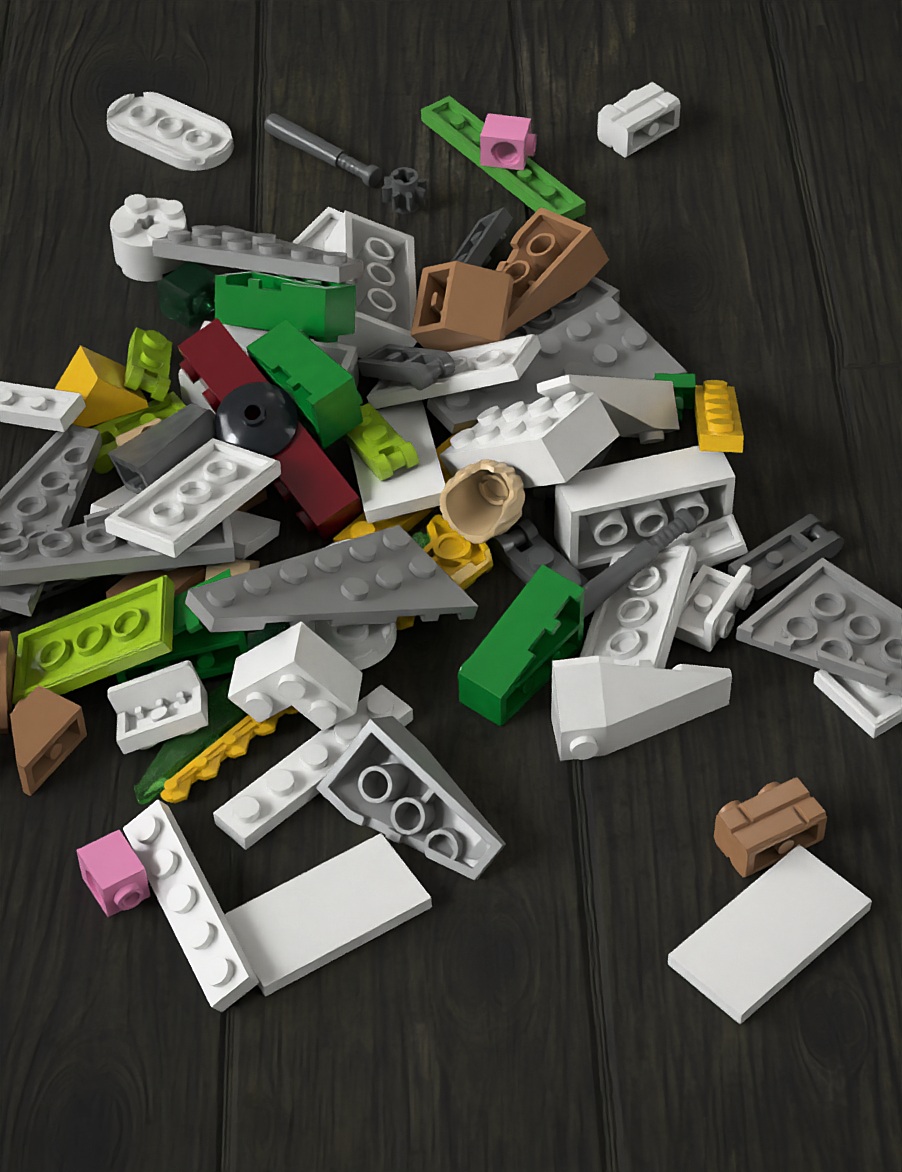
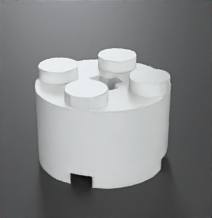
M140 194L127 197L125 205L113 214L110 221L117 266L119 265L122 268L123 274L127 277L144 282L163 280L162 274L173 270L174 275L181 272L189 261L152 256V240L168 237L167 232L188 231L182 203L177 200L146 198Z

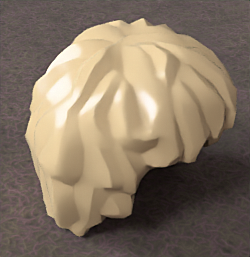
M484 459L477 463L469 464L448 480L440 494L439 504L440 511L443 513V519L449 522L451 529L456 530L459 535L464 536L467 541L473 544H482L492 537L502 535L522 516L525 491L521 476L515 474V469L507 466L505 462Z

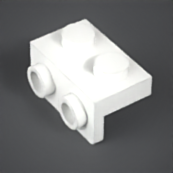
M743 564L735 577L703 565L689 584L674 637L709 652L720 637L725 639L731 632L738 610H745L752 600L755 589L750 584L752 568Z
M183 661L108 689L107 697L117 713L116 741L123 754L138 749L151 748L158 742L181 734H191L199 728L208 725L207 691L191 661Z

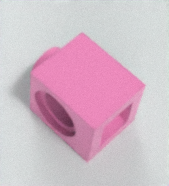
M488 113L480 135L481 165L524 171L528 156L535 155L537 135L531 134V118Z
M119 829L76 850L82 878L107 917L122 910L132 909L142 900L150 897L145 867Z

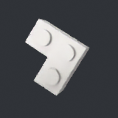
M299 622L236 658L228 698L258 723L293 706L323 731L356 714L363 673L303 622Z

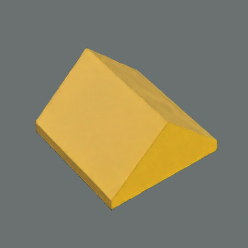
M81 345L54 389L82 394L86 407L74 420L73 425L88 428L149 408L141 389L138 388L136 391L124 387L126 366Z

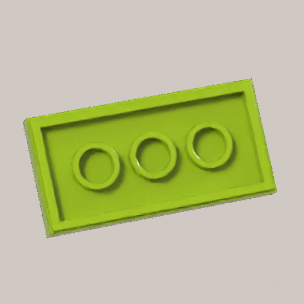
M165 575L19 634L12 703L16 705L21 699L26 698L38 685L58 695H62L171 652L175 583Z

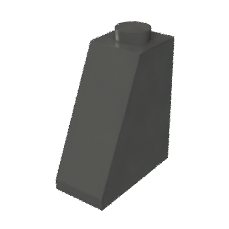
M191 403L109 452L108 454L126 489L139 494L212 438L219 440L215 430L216 415L214 412Z

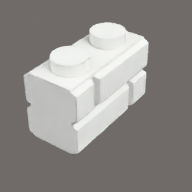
M653 82L639 90H632L625 98L613 105L608 104L604 106L598 113L597 136L599 141L610 148L613 147L614 151L626 158L679 127V99L669 92L664 93V89Z

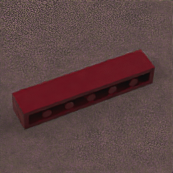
M218 318L177 346L184 358V361L179 364L181 369L193 384L200 381L206 388L202 395L215 413L223 399L237 387L252 382L269 383ZM251 412L247 419L255 420L260 416L261 412ZM298 420L297 432L292 442L285 450L272 457V459L280 461L281 475L271 484L285 503L292 499L300 509L295 515L309 534L316 530L321 538L326 541L364 512V508L359 496Z

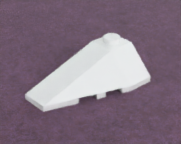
M568 374L537 384L538 393L549 396L552 400L573 391L577 395L596 392L619 435L622 437H638L641 444L663 441L664 433L680 429L672 381Z
M600 655L552 661L551 721L560 761L572 759L585 760L596 756H604L729 705L732 680L731 670L728 668L679 664L673 669L654 668L652 661L639 659L634 666L614 664L613 657Z

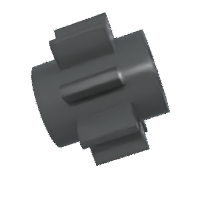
M408 167L397 168L391 173L390 177H384L382 200L383 203L391 202L393 211L400 214H409L415 212L419 205L426 204L427 179H418V173L414 169Z

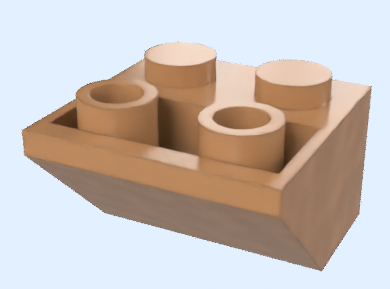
M459 261L423 268L410 335L425 349L443 350L446 352L503 341L514 278L510 274Z

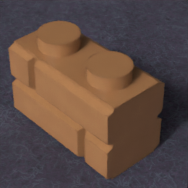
M798 777L782 784L771 782L764 786L757 796L742 803L739 800L731 801L719 811L715 821V843L724 855L730 858L731 864L744 878L778 862L798 844L803 848H807L823 840L827 821L826 811L814 797H810L809 791Z

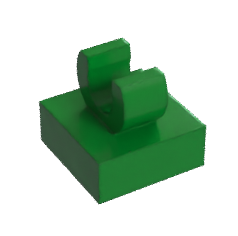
M655 373L654 380L673 382L678 422H682L683 408H693L695 374Z

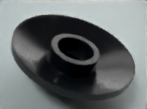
M252 382L237 387L223 399L215 416V430L220 441L269 458L278 455L288 447L298 428V412L292 398L282 388L266 382ZM251 412H261L260 416L257 419H247V416Z

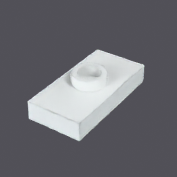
M733 514L698 526L689 534L684 532L665 547L693 546L698 556L693 573L698 572L703 565L712 567L748 553Z

